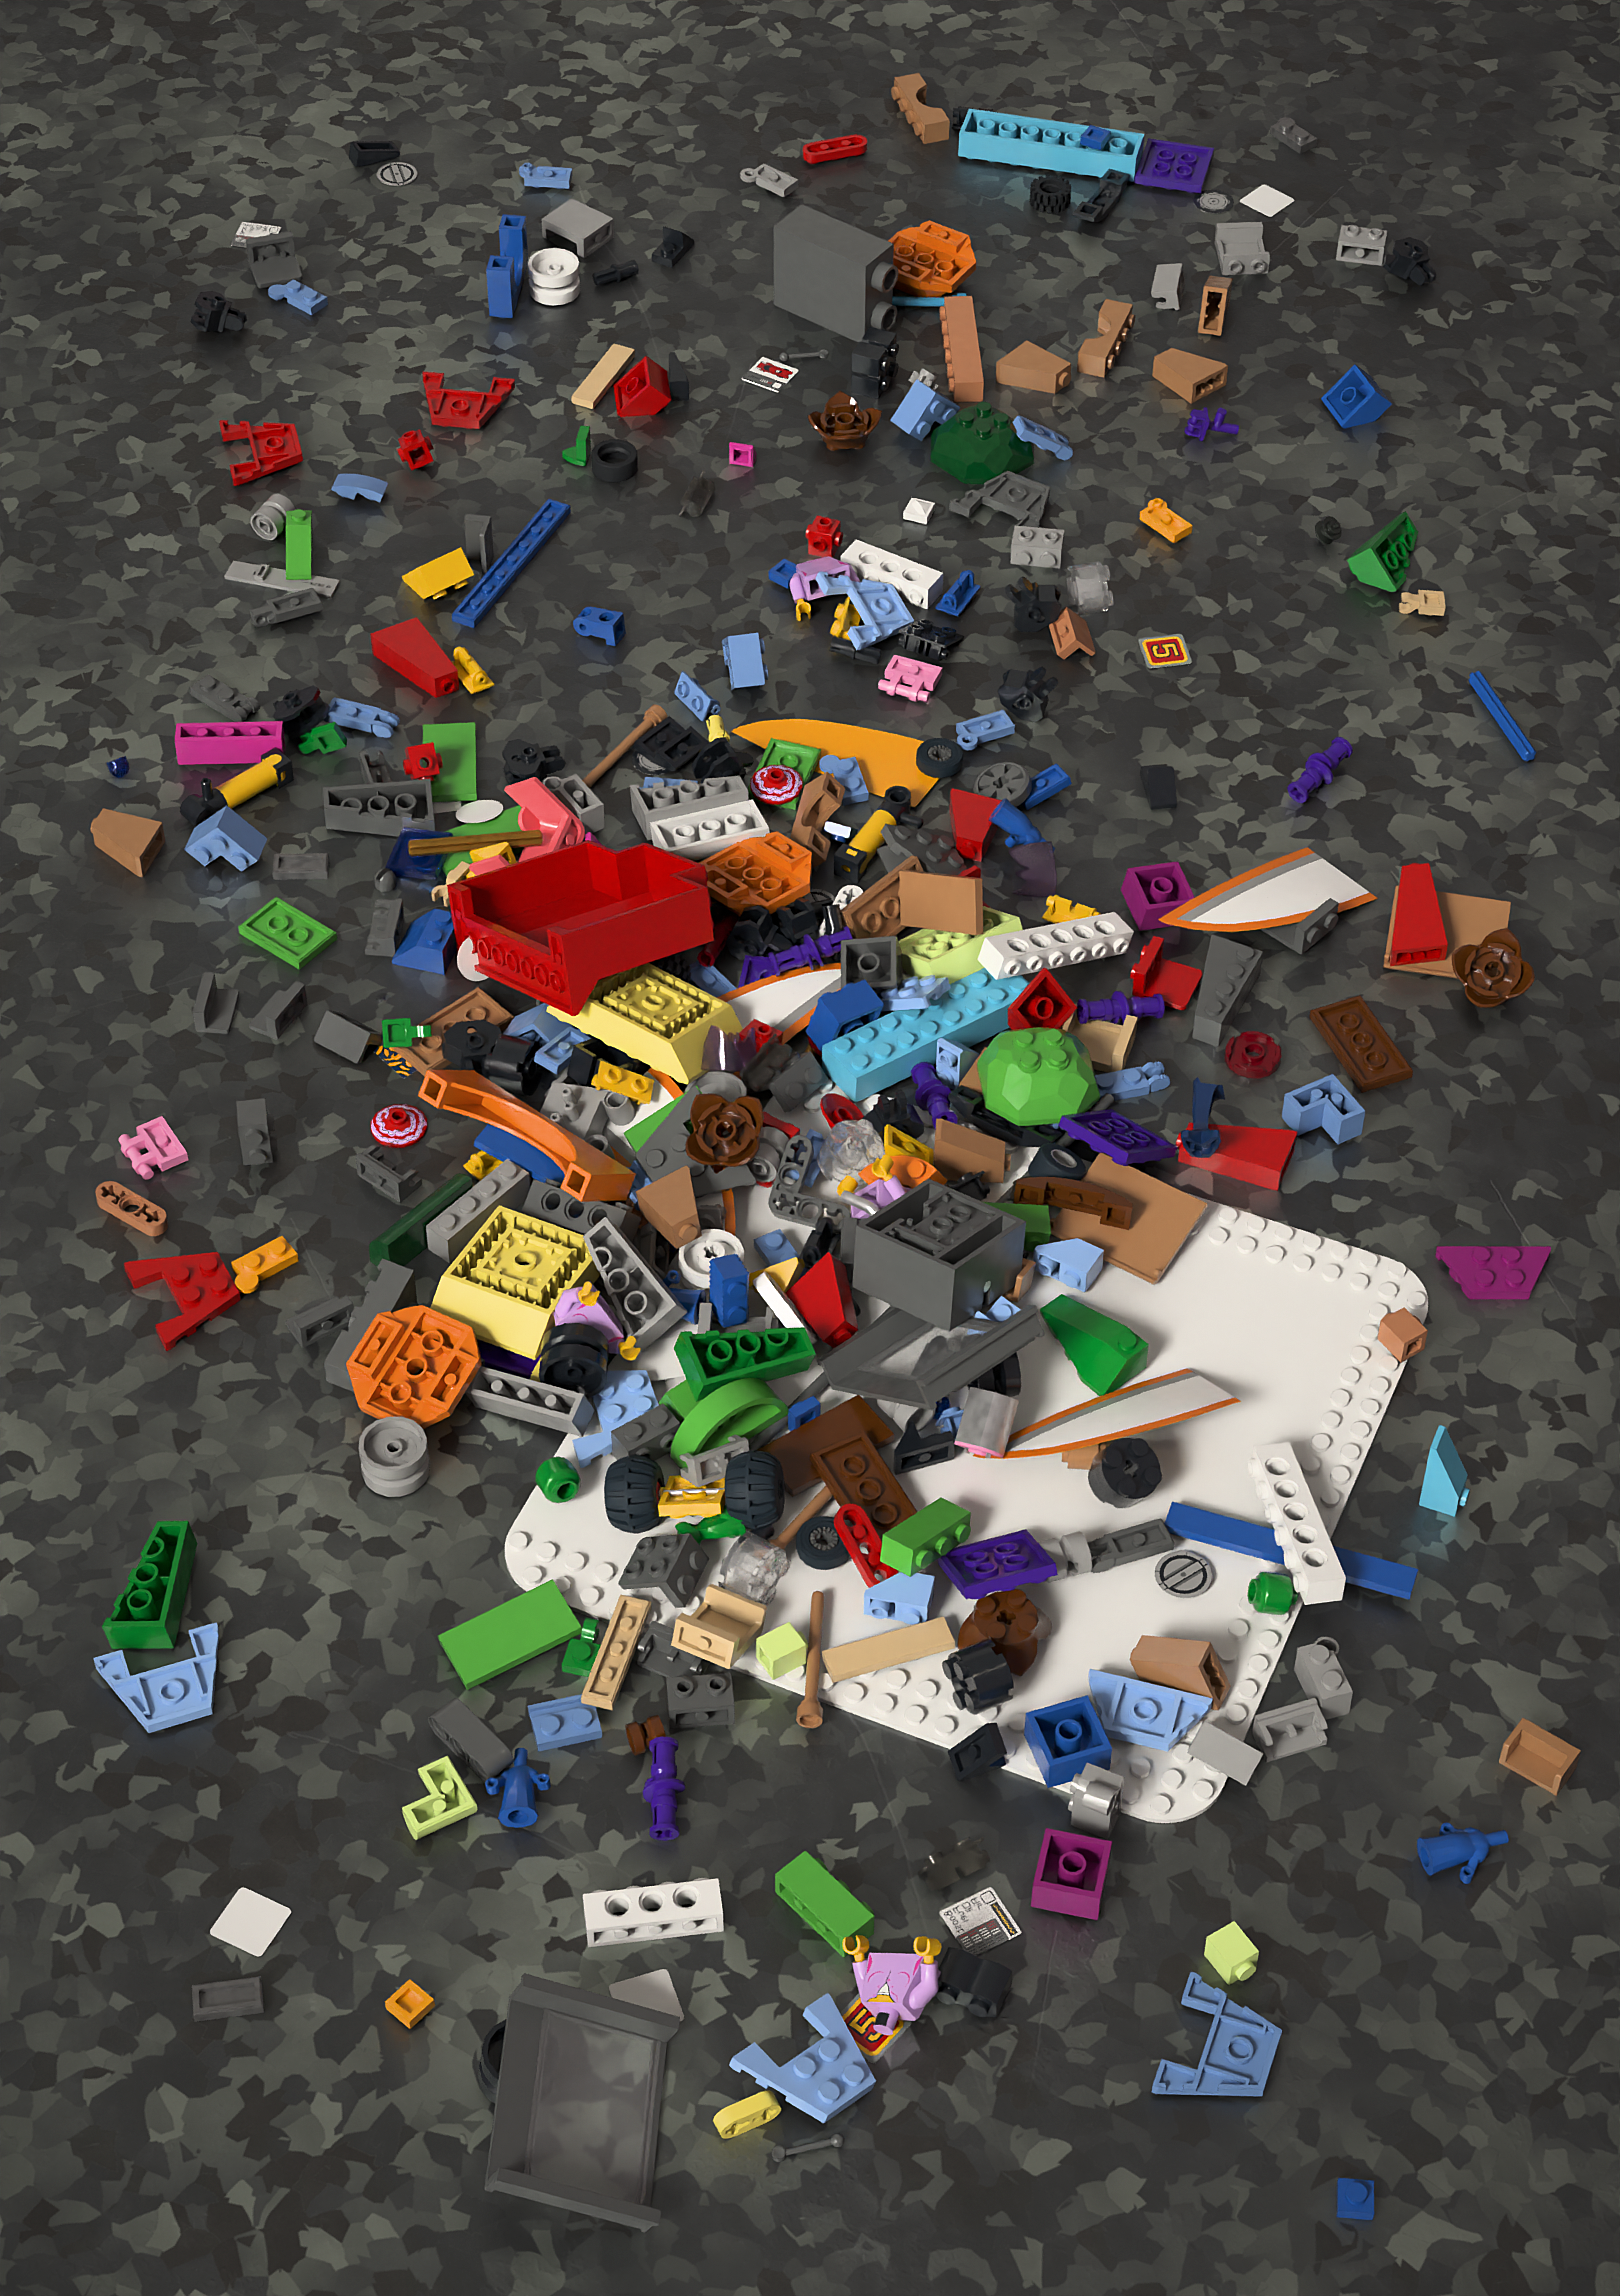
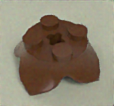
M840 390L828 400L824 412H812L808 415V420L813 428L820 433L822 440L826 443L829 450L861 449L865 446L868 435L878 425L882 411L875 408H867L861 412L858 403L851 396Z
M1508 928L1491 932L1480 945L1467 944L1452 953L1453 971L1465 986L1467 999L1477 1007L1491 1008L1501 1005L1510 998L1518 997L1525 993L1534 982L1533 967L1529 962L1522 959L1519 940ZM1492 968H1497L1499 975L1489 977L1487 970L1492 971Z
M713 1093L696 1095L690 1110V1120L694 1132L687 1137L685 1143L687 1156L703 1165H720L724 1168L738 1167L750 1162L760 1147L759 1135L764 1120L760 1100L755 1097L741 1096L735 1101L729 1102L721 1095ZM724 1131H727L728 1133H731V1135L727 1138H724L722 1133Z
M1014 1589L1011 1591L995 1592L977 1600L974 1610L960 1628L958 1649L960 1650L984 1639H989L996 1645L991 1647L996 1655L1002 1653L1010 1672L1021 1677L1035 1661L1038 1641L1040 1639L1045 1640L1050 1636L1052 1623L1040 1608L1033 1605L1026 1598V1594L1022 1590Z

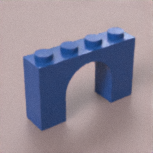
M503 214L499 225L500 256L490 255L486 268L489 316L513 318L528 266L526 216Z

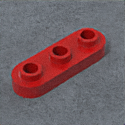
M855 134L807 143L803 146V159L810 164H817L822 161L860 156L867 151V138Z
M850 1503L841 1506L834 1517V1527L866 1585L871 1588L882 1582L875 1578V1574L881 1575L883 1581L898 1573L896 1569L880 1561L882 1541L866 1512L856 1504ZM844 1520L851 1521L853 1526L846 1525ZM859 1547L866 1548L868 1554L862 1553Z

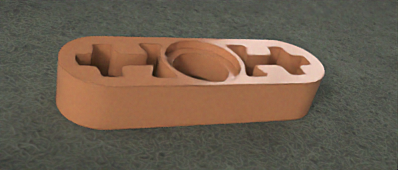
M114 1181L103 1182L96 1188L97 1203L101 1209L149 1236H158L167 1230V1215L161 1207ZM129 1205L139 1206V1209L134 1212H126L124 1210Z

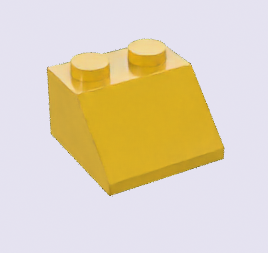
M460 547L403 575L402 579L423 599L432 596L435 600L447 594L446 589L451 586L456 590L467 585V578L473 576L474 573Z

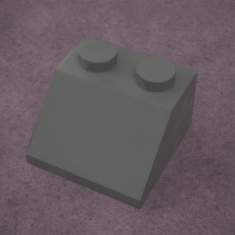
M897 936L841 940V989L848 983L855 984L864 979L873 990L898 988L902 977V950Z

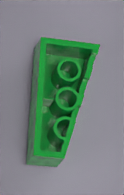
M805 1327L765 1329L763 1332H749V1329H742L734 1333H719V1330L706 1331L705 1334H692V1331L680 1332L674 1346V1351L696 1402L703 1400L715 1390L736 1380L757 1378L768 1382L807 1371L816 1355Z
M157 1521L141 1552L142 1558L137 1568H133L128 1576L129 1583L124 1593L118 1595L114 1603L115 1610L111 1617H107L102 1625L112 1649L174 1648L198 1544L189 1521Z

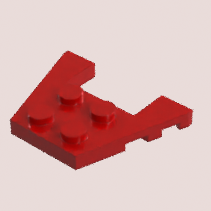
M424 371L422 373L432 425L443 427L480 429L515 389V379L493 377L489 392L442 389L445 381L444 373Z
M228 420L219 421L223 442L249 438L254 459L252 462L229 465L234 486L303 461L295 424L264 422L263 426H251L249 421H240V425L229 424Z
M218 1252L128 1261L124 1263L125 1272L134 1289L165 1279L183 1314L155 1325L156 1332L166 1351L175 1347L176 1341L184 1335L189 1337L195 1333L196 1327L207 1319L212 1321L240 1301V1293Z

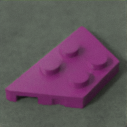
M1437 1246L1435 1255L1438 1261L1443 1260L1449 1267L1450 1276L1461 1285V1290L1469 1299H1529L1534 1290L1535 1283L1538 1282L1546 1261L1550 1258L1551 1246Z

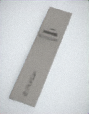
M234 560L224 576L228 580L293 592L314 588L318 596L332 599L340 584V580L312 575V579L286 580V570L272 568L270 565L262 563L261 565Z

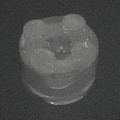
M1100 561L1067 567V571H1071V577H1066L1067 593L1070 606L1076 605L1077 611H1074L1076 614L1083 616L1106 612L1108 606H1113V594L1111 590L1108 591L1107 581L1110 580V572L1107 565L1102 566Z
M865 1119L859 1121L844 1120L837 1123L829 1132L821 1145L817 1161L821 1172L830 1181L835 1179L841 1182L846 1176H851L857 1181V1187L866 1182L858 1173L875 1162L876 1158L881 1159L885 1155L882 1139L873 1129L871 1122Z
M746 1532L743 1534L746 1539L742 1544L736 1541L722 1563L719 1574L724 1576V1583L718 1581L719 1587L748 1600L769 1605L775 1598L777 1591L775 1587L780 1577L785 1576L790 1568L791 1560L786 1558L784 1549L752 1532Z

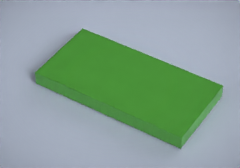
M475 722L423 724V744L433 742L435 752L440 753L443 768L439 769L440 774L434 776V781L431 782L432 802L476 801ZM423 761V768H426V763Z
M518 805L502 811L491 820L480 823H467L425 839L522 831L518 824V815L522 807ZM524 847L511 849L515 855L522 852ZM469 852L433 855L446 876L461 861L468 864L473 863Z
M552 1579L438 1635V1639L464 1686L469 1690L581 1634L582 1627Z

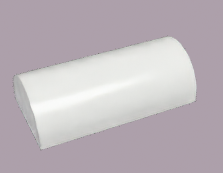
M753 799L650 822L654 846L692 861L709 858L737 842L752 837H765L766 834L770 833L769 827Z

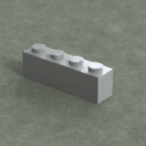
M506 1159L426 1225L428 1249L449 1264L454 1261L499 1205L514 1210L526 1200L530 1190L529 1172Z
M482 1366L465 1391V1394L476 1408L581 1437L584 1436L595 1411L584 1394Z

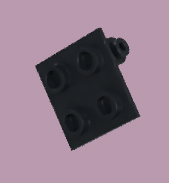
M919 619L898 631V633L904 634L899 639V645H902L903 649L921 654L923 651L924 656L938 661L942 659L947 660L949 656V650H946L947 646L964 638L963 635L957 634L953 628H939L933 626V622L925 619Z

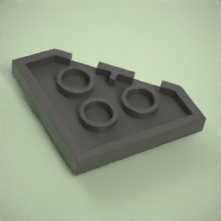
M885 824L881 830V834L891 851L898 856L904 853L907 858L917 856L924 872L959 875L963 870H967L963 859L954 846V842L945 835L938 836L923 830L916 831L901 825L894 826L890 824Z

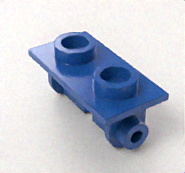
M971 570L962 571L960 578L943 595L935 609L959 616L981 588L980 585L974 584V573Z

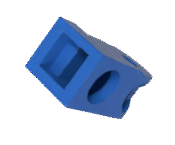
M587 606L573 621V627L578 634L606 639V645L616 647L626 634L624 614L622 612Z

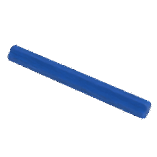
M1480 671L1470 673L1469 683L1521 758L1526 762L1534 760L1536 750Z

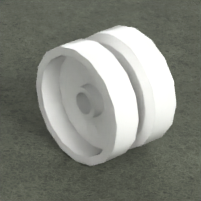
M549 248L538 251L530 257L528 261L530 296L535 301L554 306L569 303L578 297L580 293L579 261L574 253L565 249Z
M720 1229L701 1230V1237L679 1248L681 1289L705 1290L706 1303H710L709 1300L711 1299L709 1297V1276L711 1275L709 1273L711 1270L709 1268L711 1265L709 1261L713 1258L737 1254L744 1265V1248L740 1240L731 1233Z

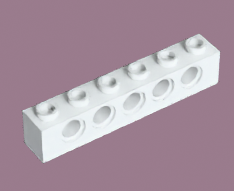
M1115 912L985 937L977 960L996 980L1038 972L1043 968L1052 969L1124 954L1129 947L1134 931Z
M1290 1442L1253 1446L1252 1458L1247 1462L1250 1478L1255 1479L1258 1499L1263 1500L1265 1504L1267 1521L1272 1523L1275 1529L1276 1544L1283 1549L1285 1566L1292 1571L1295 1591L1297 1593L1300 1592L1305 1605L1342 1600L1346 1577Z

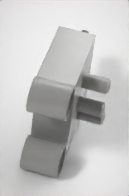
M558 1082L552 1083L541 1111H538L615 1161V1155L607 1138L601 1135L606 1121L609 1117L615 1125L624 1126L629 1124L635 1117L634 1107L627 1096L611 1090L600 1089L598 1091L592 1087Z

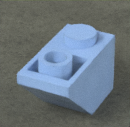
M940 1038L937 1040L936 1078L952 1090L956 1089L980 1054L957 1041Z
M1075 1238L1036 1246L1033 1261L1036 1262L1035 1270L1042 1275L1052 1277L1071 1288L1086 1292L1102 1270L1104 1250Z
M899 1572L865 1590L864 1614L878 1619L887 1618L903 1621L911 1625L928 1621L934 1597L935 1576L916 1573L909 1577Z

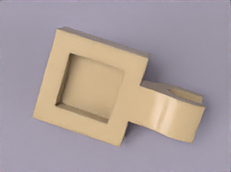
M1418 590L1417 595L1409 592L1401 593V600L1404 603H1399L1400 613L1408 614L1418 609L1419 614L1444 616L1446 609L1444 591Z
M461 861L455 869L451 870L447 875L446 884L433 888L431 892L432 901L435 902L439 897L443 896L444 906H449L447 885L467 879L466 875L471 871L469 869L470 864Z

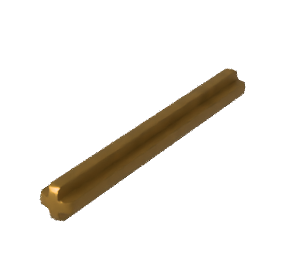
M540 830L410 840L408 842V852L412 857L470 852L503 842L509 843L511 848L542 845L543 839Z

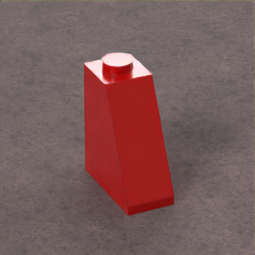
M954 788L951 789L949 812L954 846L960 857L982 862L999 827L990 822L989 817L1002 800Z
M828 1252L785 1294L822 1341L835 1348L851 1338L859 1329L846 1266L841 1260Z

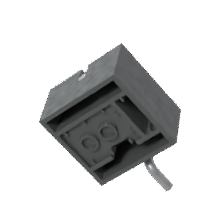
M929 1178L881 1210L876 1204L847 1190L842 1192L840 1196L841 1201L870 1215V1217L856 1225L852 1287L949 1332L975 1315L977 1311L982 1310V1305L992 1303L1015 1287L1017 1276L1022 1271L1026 1221Z

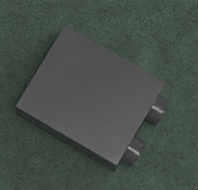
M803 204L773 226L775 306L858 343L862 342V338L869 327L889 331L893 327L897 318V307L892 305L893 287L898 278V268L893 265V243Z

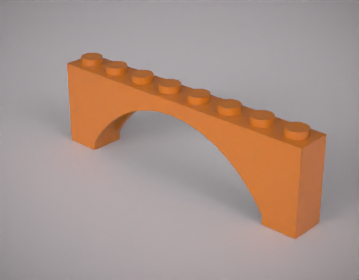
M427 1070L418 1094L420 1098L437 1109L453 1111L483 1121L535 1146L561 1168L565 1175L561 1189L579 1201H620L627 1199L636 1173L474 1070Z

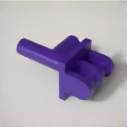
M1204 407L1203 410L1193 409L1191 411V418L1188 419V426L1185 427L1184 432L1188 436L1199 437V441L1203 442L1207 430L1237 435L1239 425L1223 423L1227 413L1223 408H1218L1214 421L1209 420L1208 409Z

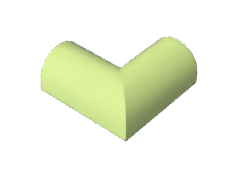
M448 1755L418 1769V1773L431 1795L402 1807L405 1822L415 1840L477 1812L475 1800Z

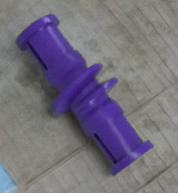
M1336 737L1332 740V745L1322 753H1313L1308 757L1305 764L1306 770L1296 782H1291L1287 787L1289 796L1294 801L1304 803L1308 800L1309 794L1317 789L1321 783L1324 785L1332 783V771L1339 766V763L1344 758L1350 757L1353 753V748L1346 739Z
M848 926L843 927L842 931L828 936L827 934L816 940H812L808 934H805L804 944L792 946L790 949L776 954L770 952L768 956L776 977L780 976V972L795 967H802L806 963L813 970L815 960L823 967V957L828 958L835 953L841 952V940H851L853 938Z
M1115 991L1111 999H1100L1098 1001L1079 999L1077 1002V1018L1080 1024H1086L1087 1021L1095 1020L1110 1021L1111 1023L1118 1024L1119 1019H1121L1123 1025L1126 1015L1135 1016L1138 1019L1150 1016L1161 1019L1165 1010L1164 1000L1160 993L1154 994L1153 997L1140 998L1135 996L1126 998L1123 992Z
M920 1062L916 1064L911 1070L912 1080L918 1084L915 1092L916 1104L920 1109L928 1111L929 1115L932 1116L935 1130L936 1118L957 1124L958 1118L955 1112L950 1110L951 1102L948 1099L951 1089L935 1077L936 1070L931 1063Z
M656 1737L649 1742V1749L652 1752L651 1778L647 1779L643 1789V1798L651 1803V1811L653 1813V1826L650 1827L649 1835L653 1839L662 1841L672 1840L679 1836V1827L676 1826V1812L678 1809L676 1794L683 1792L686 1786L683 1781L676 1779L677 1765L675 1764V1752L679 1748V1742L672 1737Z

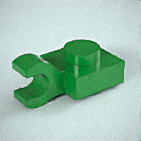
M336 722L313 728L311 733L307 732L305 735L300 736L303 743L298 745L303 754H308L317 749H320L325 754L346 747L347 738Z
M411 1018L382 1020L384 1048L412 1046V1038L432 1037L431 1025L411 1026Z
M586 1618L580 1640L570 1639L562 1662V1672L589 1677L601 1644H596L599 1635V1629H596L599 1623L598 1620Z

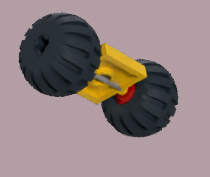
M751 1450L740 1453L729 1461L725 1478L698 1488L682 1478L681 1475L669 1476L665 1486L664 1476L657 1462L645 1456L630 1455L613 1462L606 1472L604 1485L605 1509L612 1526L623 1532L633 1534L646 1532L658 1526L663 1516L677 1519L687 1515L713 1517L717 1514H722L725 1503L728 1514L738 1520H743L741 1524L745 1525V1528H764L776 1523L784 1511L785 1482L783 1469L780 1461L775 1456L767 1452Z

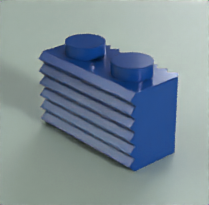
M737 1254L711 1259L709 1261L711 1264L709 1266L711 1269L709 1271L711 1274L709 1276V1297L711 1298L709 1302L712 1303L714 1315L724 1328L747 1323L749 1321V1272L747 1268H745Z

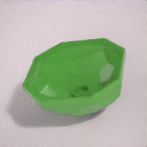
M1038 1027L1000 1032L977 1061V1071L985 1107L1018 1126L1059 1123L1062 1115L1087 1112L1100 1099L1088 1048L1075 1035L1063 1029Z

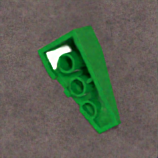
M1406 511L1397 516L1347 559L1351 572L1357 576L1360 582L1390 592L1396 591L1405 582L1407 575L1404 571L1411 562L1408 558L1409 552L1414 550L1418 531Z
M1063 1294L1040 1309V1314L1048 1328L1065 1349L1064 1354L1067 1359L1071 1360L1076 1367L1078 1377L1098 1396L1114 1392L1146 1368L1149 1344L1127 1326Z

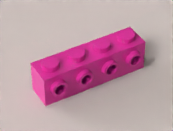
M283 721L176 723L175 748L178 765L260 763L261 755L275 747L285 755L286 744Z

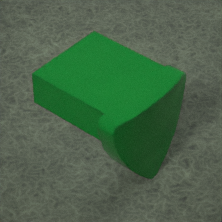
M581 425L576 438V446L563 450L562 458L572 464L586 466L591 453L590 426Z

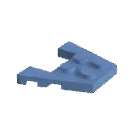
M1190 1972L1181 2004L1214 2014L1213 2023L1198 2068L1195 2070L1161 2059L1152 2086V2093L1263 2096L1281 2039L1282 2030L1248 2007H1240L1227 1998V1993L1218 1987L1213 1989L1202 1981L1200 1975Z

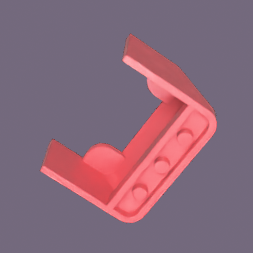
M537 777L506 786L504 791L522 807L518 815L520 829L522 831L540 830L543 839L540 846L524 847L518 862L583 841L585 836L583 823ZM496 855L470 864L469 869L477 876L511 864L501 855Z

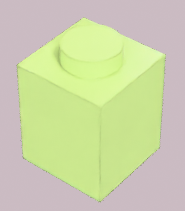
M790 1622L756 1638V1658L772 1680L806 1664L808 1642L801 1631L797 1632Z
M1233 1921L1207 1936L1204 1955L1225 1982L1230 1985L1237 1980L1244 1981L1253 1975L1256 1971L1259 1951L1236 1922Z

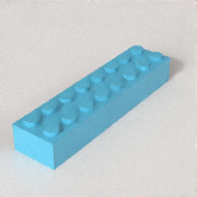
M968 109L959 132L958 156L968 159L988 160L989 162L1008 163L1014 166H1029L1034 169L1042 168L1056 172L1097 176L1099 178H1102L1108 169H1113L1130 174L1129 181L1134 182L1143 155L1144 134L1102 128L1111 131L1110 140L1105 146L1098 150L1080 144L1081 135L1089 127L1087 125Z
M983 968L950 984L951 988L943 993L939 999H929L931 1006L928 1008L895 1010L822 1045V1070L855 1103L910 1077L912 1068L920 1062L936 1064L937 1040L940 1038L957 1041L969 1048L1010 1028L1008 1025V1008L1030 983L1022 975L996 980L986 968Z

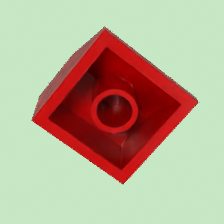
M645 356L613 385L617 415L620 417L655 415L661 409L667 407L671 401L667 370L648 356Z
M1043 968L1009 1006L1008 1025L1012 1030L1038 1027L1059 1029L1077 1009V1006L1047 968Z

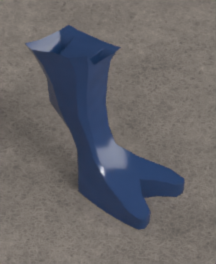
M1198 1077L1193 1081V1130L1181 1131V1141L1190 1156L1209 1158L1215 1153L1221 1143L1220 1131L1208 1129L1214 1101L1226 1099L1223 1085L1201 1083Z

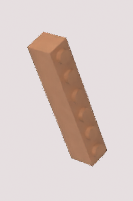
M972 296L944 297V306L939 307V317L941 321V334L943 335V349H945V364H947V378H949V393H953L954 402L983 401L984 379Z

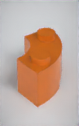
M905 1155L890 1156L894 1162L890 1173L896 1175L904 1187L913 1189L928 1178L942 1185L948 1181L935 1167L922 1159ZM873 1163L858 1173L868 1185L878 1179L884 1180V1178L877 1177L872 1173Z

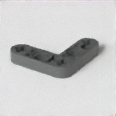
M803 1135L792 1137L786 1144L769 1196L768 1205L773 1215L779 1219L815 1228L819 1219L823 1217L829 1218L824 1216V1208H827L826 1212L829 1216L837 1217L839 1213H842L843 1218H851L849 1210L841 1204L801 1194L812 1162L814 1149L807 1137ZM801 1144H804L807 1151L801 1152L798 1158L799 1163L803 1165L801 1167L795 1163L797 1156L794 1147L799 1148ZM789 1170H795L799 1173V1179L793 1184H787L783 1181L784 1174ZM783 1198H786L789 1205L796 1207V1215H793V1208L784 1206L782 1210H779L775 1203L781 1202ZM810 1204L817 1206L818 1213L814 1218L808 1219L802 1215L805 1206ZM829 1218L833 1224V1233L841 1234V1221H839L838 1225H835L833 1219Z

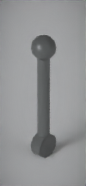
M821 349L819 352L796 354L782 352L779 357L784 362L793 358L820 357L825 359L828 357V350Z
M835 2133L828 2139L786 2149L782 2146H776L772 2149V2158L776 2162H782L788 2155L830 2145L840 2147L845 2141L844 2136L840 2133Z

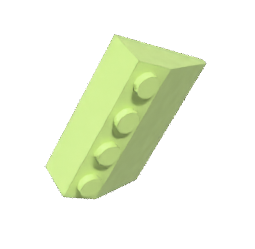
M983 906V934L971 935L923 928L898 941L902 950V968L911 977L917 976L918 979L929 975H935V978L947 977L949 984H952L985 968L977 960L985 937L1023 930L1020 918Z

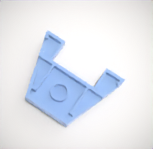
M823 571L818 572L816 576V581L824 595L848 594L865 625L851 626L847 633L856 650L864 649L896 635L900 629L914 622L893 584L863 579L862 582H855L844 575H839L838 578L828 577V572Z
M647 1370L607 1371V1382L604 1388L596 1395L591 1396L603 1432L572 1440L580 1468L590 1465V1460L600 1454L606 1456L612 1452V1430L659 1406Z
M217 1622L188 1630L196 1657L130 1676L122 1650L94 1658L97 1671L148 1733L213 1714L219 1643Z
M828 1993L807 2006L803 2013L805 2019L824 2038L781 2067H778L755 2042L733 2056L729 2064L735 2071L740 2073L741 2070H744L757 2078L755 2083L765 2089L772 2087L786 2095L785 2101L822 2123H826L870 2092L876 2083L846 2023Z

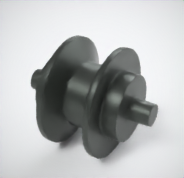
M1331 516L1326 517L1323 521H1318L1315 525L1316 537L1324 544H1330L1333 540L1339 539L1342 534L1340 523Z

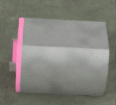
M970 1387L954 1444L966 1448L965 1453L968 1454L971 1452L989 1459L991 1456L1003 1458L1019 1401L996 1392Z

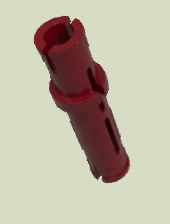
M730 912V915L726 913L722 921L715 925L713 929L714 941L706 943L697 957L698 962L702 966L708 967L715 963L739 919L736 913Z

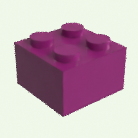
M1178 861L1128 868L1121 887V892L1139 931L1174 926L1158 919L1195 898Z
M1046 1828L1033 1882L1031 1907L1098 1920L1110 1865L1112 1841Z

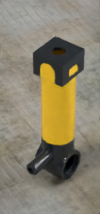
M275 747L261 755L260 763L213 789L211 779L203 778L201 780L202 795L192 794L185 798L180 806V813L196 827L226 805L233 809L274 785L280 789L294 781L292 761Z
M893 786L886 790L884 801L848 845L843 843L834 854V875L858 884L867 872L868 862L876 854L877 849L885 842L881 834L885 824L898 826L900 823H905L917 829L922 828L924 824L923 819L911 815V792L909 789L903 786Z

